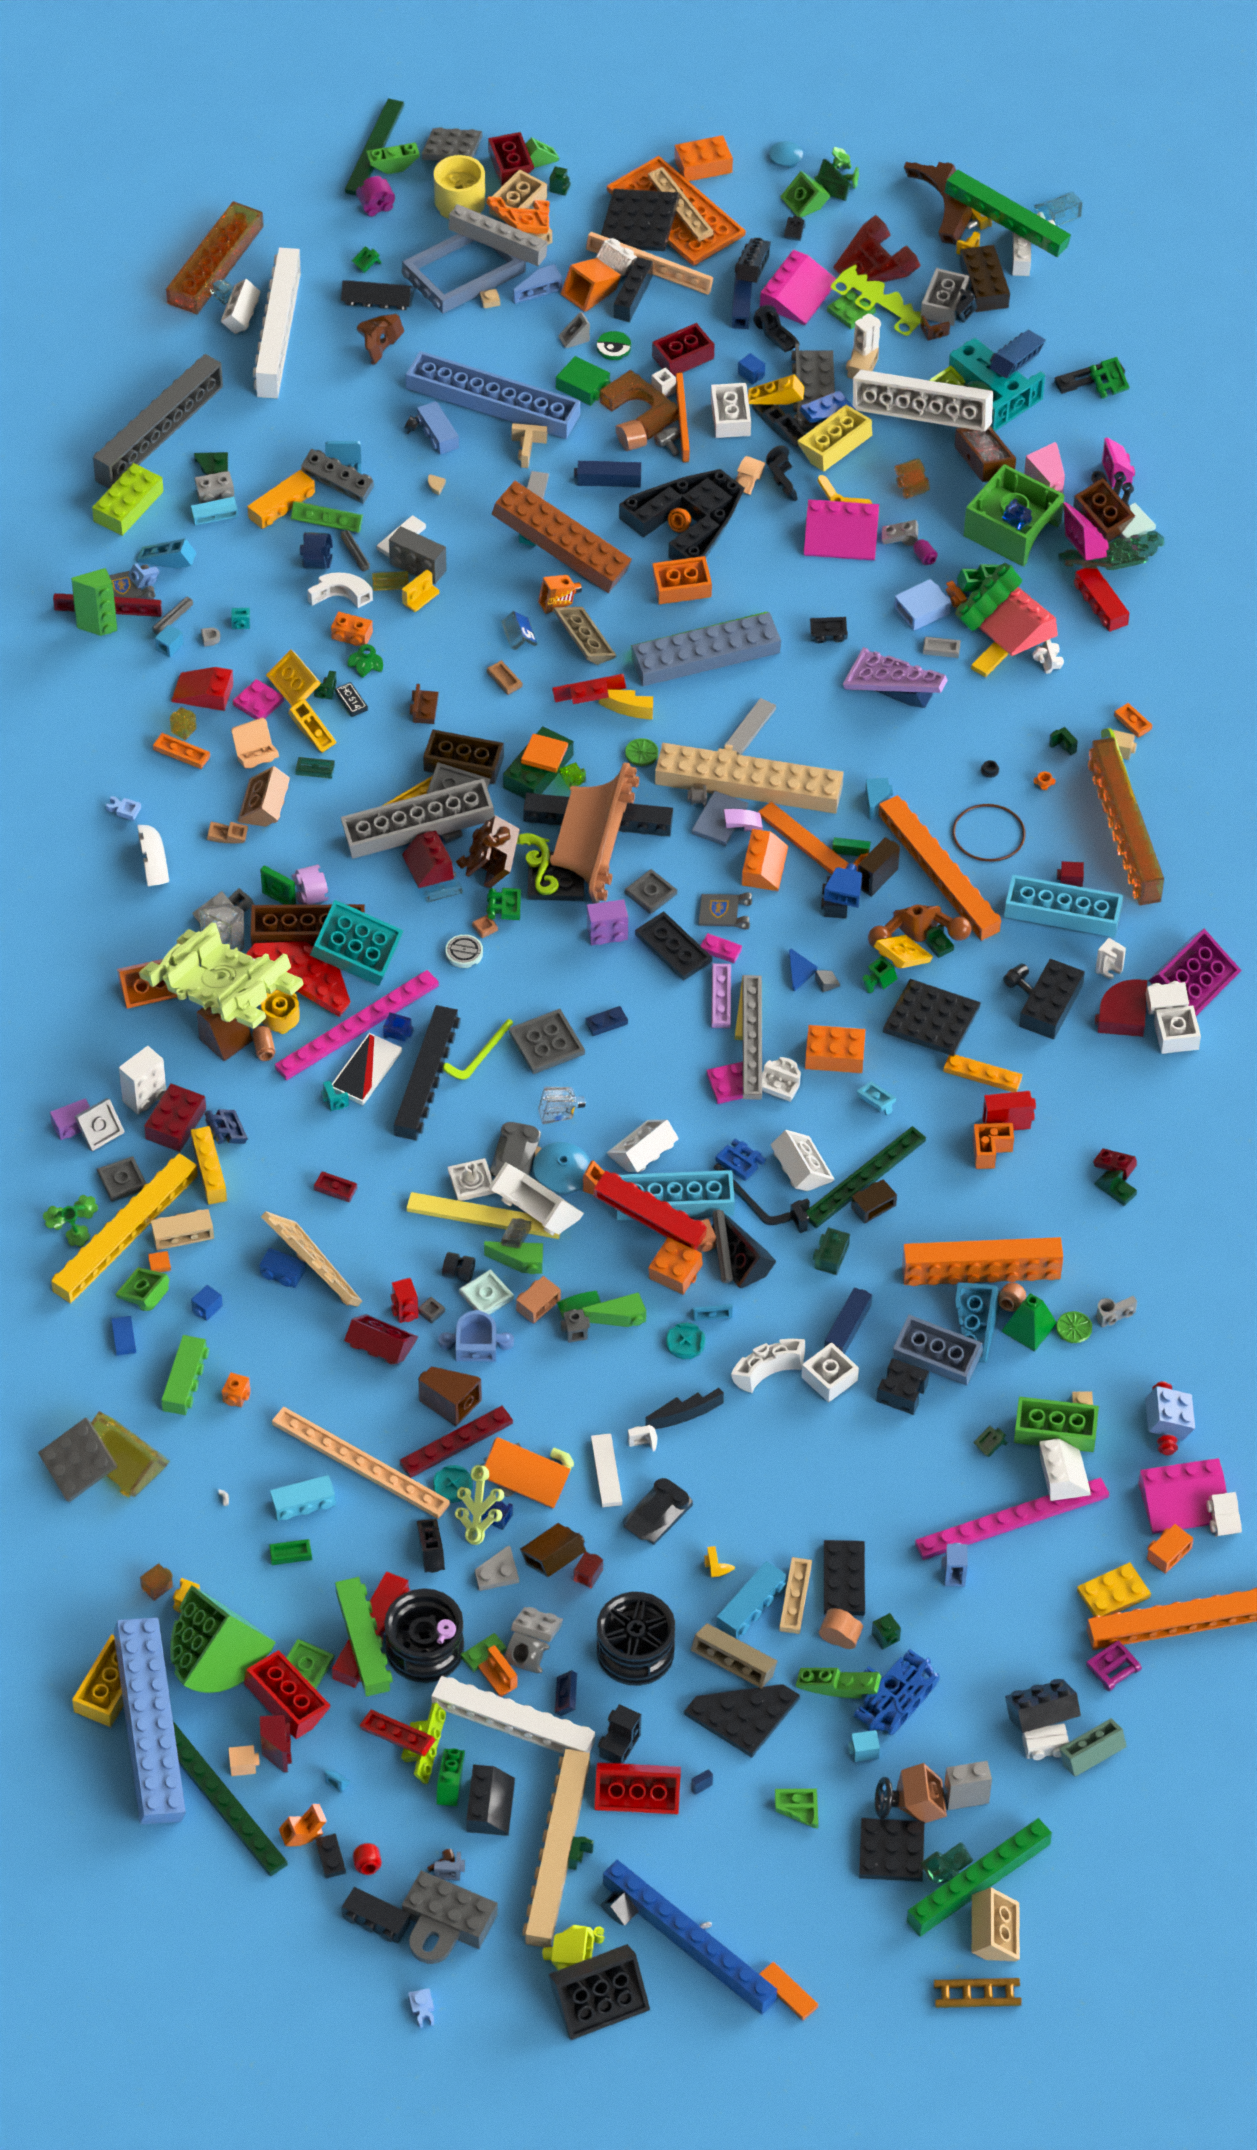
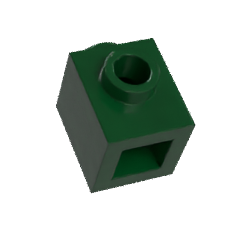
M891 1613L873 1621L872 1636L882 1650L900 1641L901 1627Z

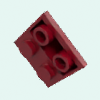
M285 1715L260 1716L262 1755L281 1771L288 1772V1764H292L290 1723L285 1722Z

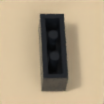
M356 1887L352 1889L342 1905V1917L347 1922L356 1923L370 1933L375 1932L388 1942L393 1941L398 1944L411 1924L410 1913Z

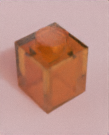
M158 1563L140 1577L141 1588L155 1601L173 1587V1575L168 1568H163Z

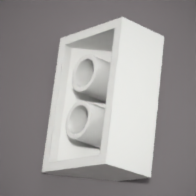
M647 1120L609 1150L607 1154L627 1172L639 1173L646 1169V1165L649 1162L657 1160L660 1157L659 1154L674 1146L673 1143L679 1138L668 1120Z
M785 1130L770 1144L774 1150L775 1157L781 1162L783 1171L788 1174L791 1180L790 1183L795 1189L810 1191L835 1180L809 1136Z
M1061 1439L1039 1441L1040 1460L1050 1500L1090 1496L1091 1492L1080 1450Z

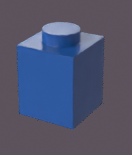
M749 353L738 362V374L751 384H754L765 376V363Z
M206 1285L191 1299L192 1312L197 1317H202L207 1321L223 1306L222 1295L209 1285Z

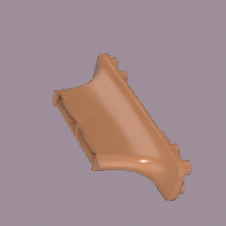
M627 762L622 764L618 775L610 782L591 787H570L571 793L554 854L550 857L553 866L571 870L586 881L593 903L607 900L608 891L604 890L605 884L611 885L612 874L609 873V862L627 803L633 804L635 793L631 792L632 787H638L639 785L636 767H631L630 763Z

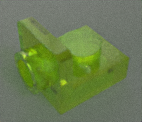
M576 762L559 769V774L569 789L571 786H579L586 782V771L584 768L580 769Z

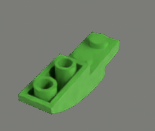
M800 1668L796 1687L827 1696L861 1699L862 1694H877L881 1675L879 1672H840L838 1668Z

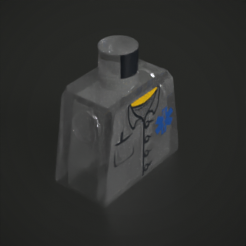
M544 1087L538 1111L542 1124L572 1119L576 1108H585V1097H576L572 1087Z

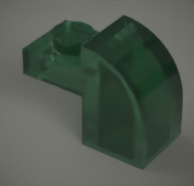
M960 1842L945 1854L936 1851L920 1864L931 1881L945 1883L957 1876L959 1871L974 1860L965 1845Z

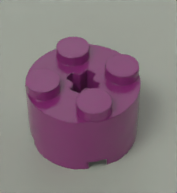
M381 176L370 177L363 181L364 185L361 188L360 186L357 188L356 195L368 216L372 217L378 212L392 210L395 195L385 178L382 179Z

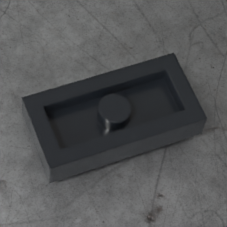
M336 1833L315 1838L325 1878L346 1874Z

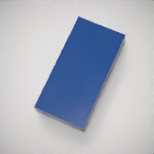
M131 1316L112 1318L116 1354L136 1353Z

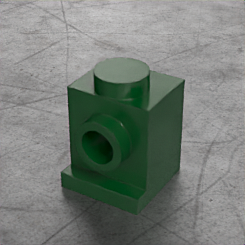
M554 166L550 175L551 193L566 196L571 185L568 169Z

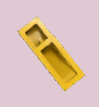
M608 689L609 698L599 699L600 705L614 712L630 717L653 720V697L635 696V690Z

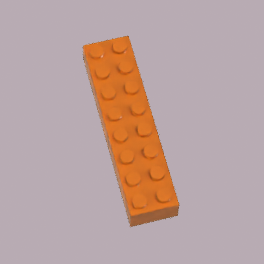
M1061 1237L904 1244L902 1259L904 1285L957 1284L958 1282L974 1284L977 1282L995 1283L998 1281L1015 1282L1022 1280L1061 1279L1063 1264Z

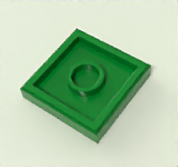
M264 865L260 869L262 893L283 905H296L295 882Z

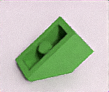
M531 137L525 143L535 168L557 162L560 159L554 148Z

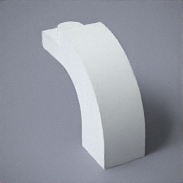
M330 573L318 577L319 584L307 590L308 602L312 606L332 596L346 597L357 608L373 601L371 586L360 577L348 573Z

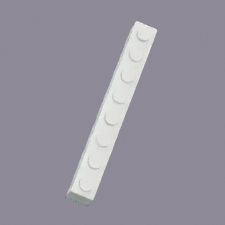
M441 1676L431 1696L432 1703H437L446 1712L562 1754L565 1753V1749L590 1753L595 1743V1731H592L589 1727L578 1726L570 1720L556 1718L548 1712L537 1711L529 1705L523 1706L515 1703L512 1699L501 1698L490 1691L479 1690L471 1684L460 1683L451 1677Z

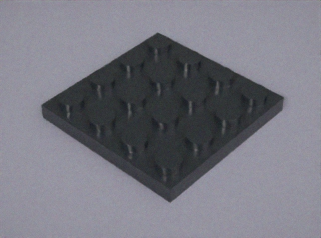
M613 189L601 236L616 239L620 243L639 250L665 251L680 198L679 193Z
M909 979L883 1027V1033L950 1056H955L980 1009L981 1002Z

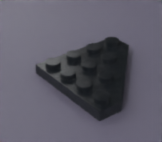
M784 1684L763 1688L758 1687L696 1696L684 1710V1715L752 1758L798 1702L800 1694Z

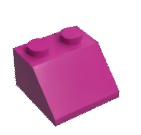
M1104 438L1102 464L1111 487L1115 486L1116 480L1114 475L1119 471H1122L1126 476L1124 483L1130 482L1132 484L1135 469L1130 465L1129 454L1125 452L1124 447L1110 438Z

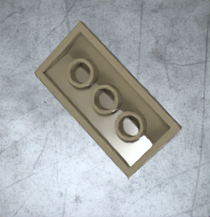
M554 607V613L586 659L599 665L616 657L615 652L583 607Z

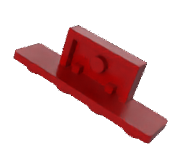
M618 674L553 687L552 691L555 702L572 699L573 704L609 698L608 689H626L624 674Z

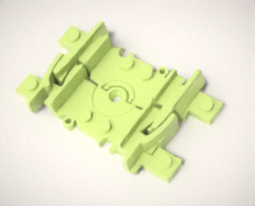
M213 922L201 932H194L188 929L177 939V944L166 954L160 965L151 961L139 972L140 978L148 981L150 986L154 987L164 980L168 991L177 994L179 1000H184L188 996L190 1001L203 1006L204 1010L211 1007L212 1013H219L223 1021L230 1022L236 1018L237 1022L252 1029L266 1018L265 1012L256 1008L267 998L266 993L272 994L275 990H279L292 995L303 986L301 978L287 972L291 965L286 954H282L277 960L272 961L269 959V955L265 953L254 961L251 956L238 951L237 947L231 950L229 944H222L216 923Z

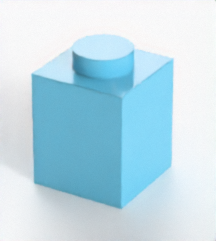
M876 1730L851 1734V1742H848L849 1754H853L854 1762L879 1759L880 1746Z

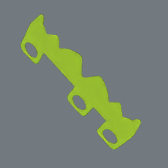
M856 265L843 271L831 284V288L841 295H845L852 287L862 292L855 300V304L866 311H869L876 303H879L901 317L894 325V329L904 336H909L921 322V311H913L912 304L904 305L903 298L898 292L884 295L885 284L879 281L867 282V275H857L855 271ZM844 283L846 290L839 291L836 288V284ZM866 298L871 304L868 307L862 306L860 300ZM905 323L910 327V330L903 332L899 329V325Z

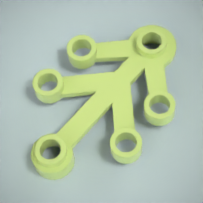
M476 1465L471 1470V1477L476 1481L475 1501L470 1497L471 1491L469 1488L461 1487L457 1491L458 1498L463 1500L473 1515V1522H471L468 1518V1509L460 1507L455 1512L456 1518L461 1520L466 1528V1540L472 1545L480 1544L485 1536L484 1531L494 1521L498 1522L502 1518L500 1510L491 1509L488 1517L481 1522V1516L494 1502H499L504 1498V1492L501 1489H493L483 1502L485 1480L489 1478V1471L485 1466Z

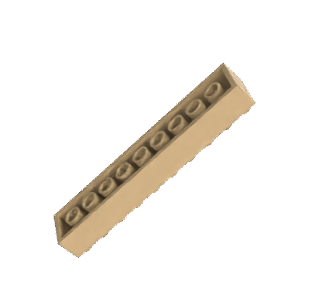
M662 743L655 770V784L691 790V787L693 789H703V785H706L707 793L711 794L717 791L736 798L767 803L773 802L779 805L836 814L843 787L844 772Z

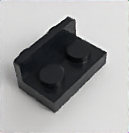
M964 289L960 290L962 300L956 305V313L963 323L978 308L977 300L974 298L975 295L968 289L966 291Z

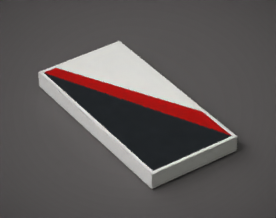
M369 1033L332 1083L335 1093L347 1092L350 1100L364 1105L402 1053V1047Z

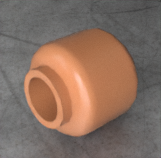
M1013 1282L1007 1283L998 1294L999 1305L1004 1310L1010 1312L1016 1311L1026 1299L1024 1288Z

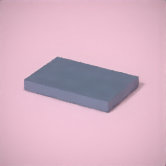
M714 791L694 825L692 834L726 846L736 828H726L724 809L747 810L748 802Z

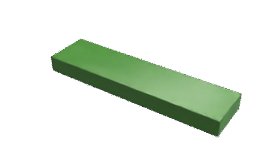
M293 501L291 519L357 533L361 530L363 518L362 514Z

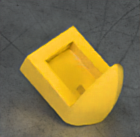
M716 1546L707 1547V1555H704L705 1568L709 1567L711 1578L726 1575L735 1569L734 1566L729 1564H718Z

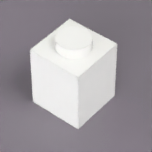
M666 368L652 375L651 390L661 400L676 392V377Z

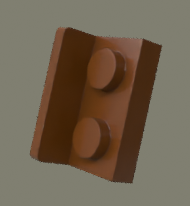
M416 684V690H412V701H414V704H410L409 715H413V723L435 724L439 692L421 690L420 684Z

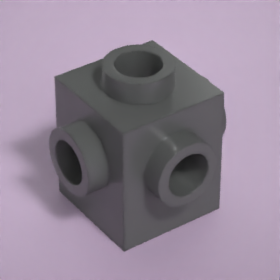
M583 1309L563 1312V1320L560 1321L562 1332H566L568 1343L588 1340L590 1323L588 1316H584Z

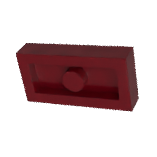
M324 1171L320 1173L314 1184L315 1191L349 1203L358 1188L357 1183Z

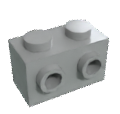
M229 471L195 477V489L200 504L230 497L235 498L234 485Z

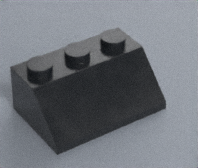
M473 1764L466 1818L467 1832L509 1836L515 1786L514 1777L495 1766Z

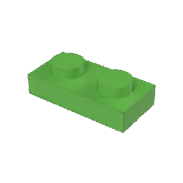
M493 1633L462 1653L461 1657L474 1673L479 1669L478 1665L487 1660L488 1648L495 1645L500 1653L503 1654L506 1652L507 1647Z

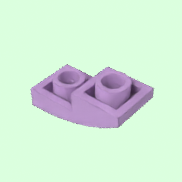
M724 809L726 828L743 827L744 831H752V829L763 830L760 813L744 809Z

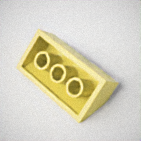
M845 405L797 442L810 463L824 472L872 436V420L850 406Z

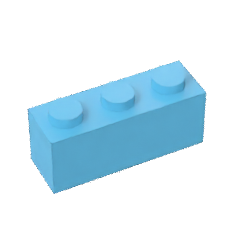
M329 1475L270 1490L271 1503L277 1521L282 1519L288 1520L297 1515H306L313 1511L336 1506L335 1492Z

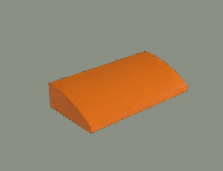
M496 1437L493 1441L484 1466L489 1471L488 1481L552 1509L557 1503L571 1470L499 1437Z

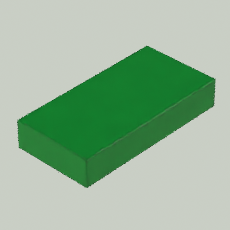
M310 1539L269 1544L272 1565L312 1560Z

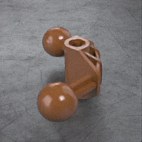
M916 904L905 909L895 910L893 918L885 926L878 925L873 927L868 933V942L875 948L874 945L877 940L891 938V934L898 927L912 940L922 942L926 940L927 931L932 927H936L938 923L947 928L948 934L952 939L962 941L969 937L971 924L964 917L951 918L942 913L941 907L938 905L922 906Z

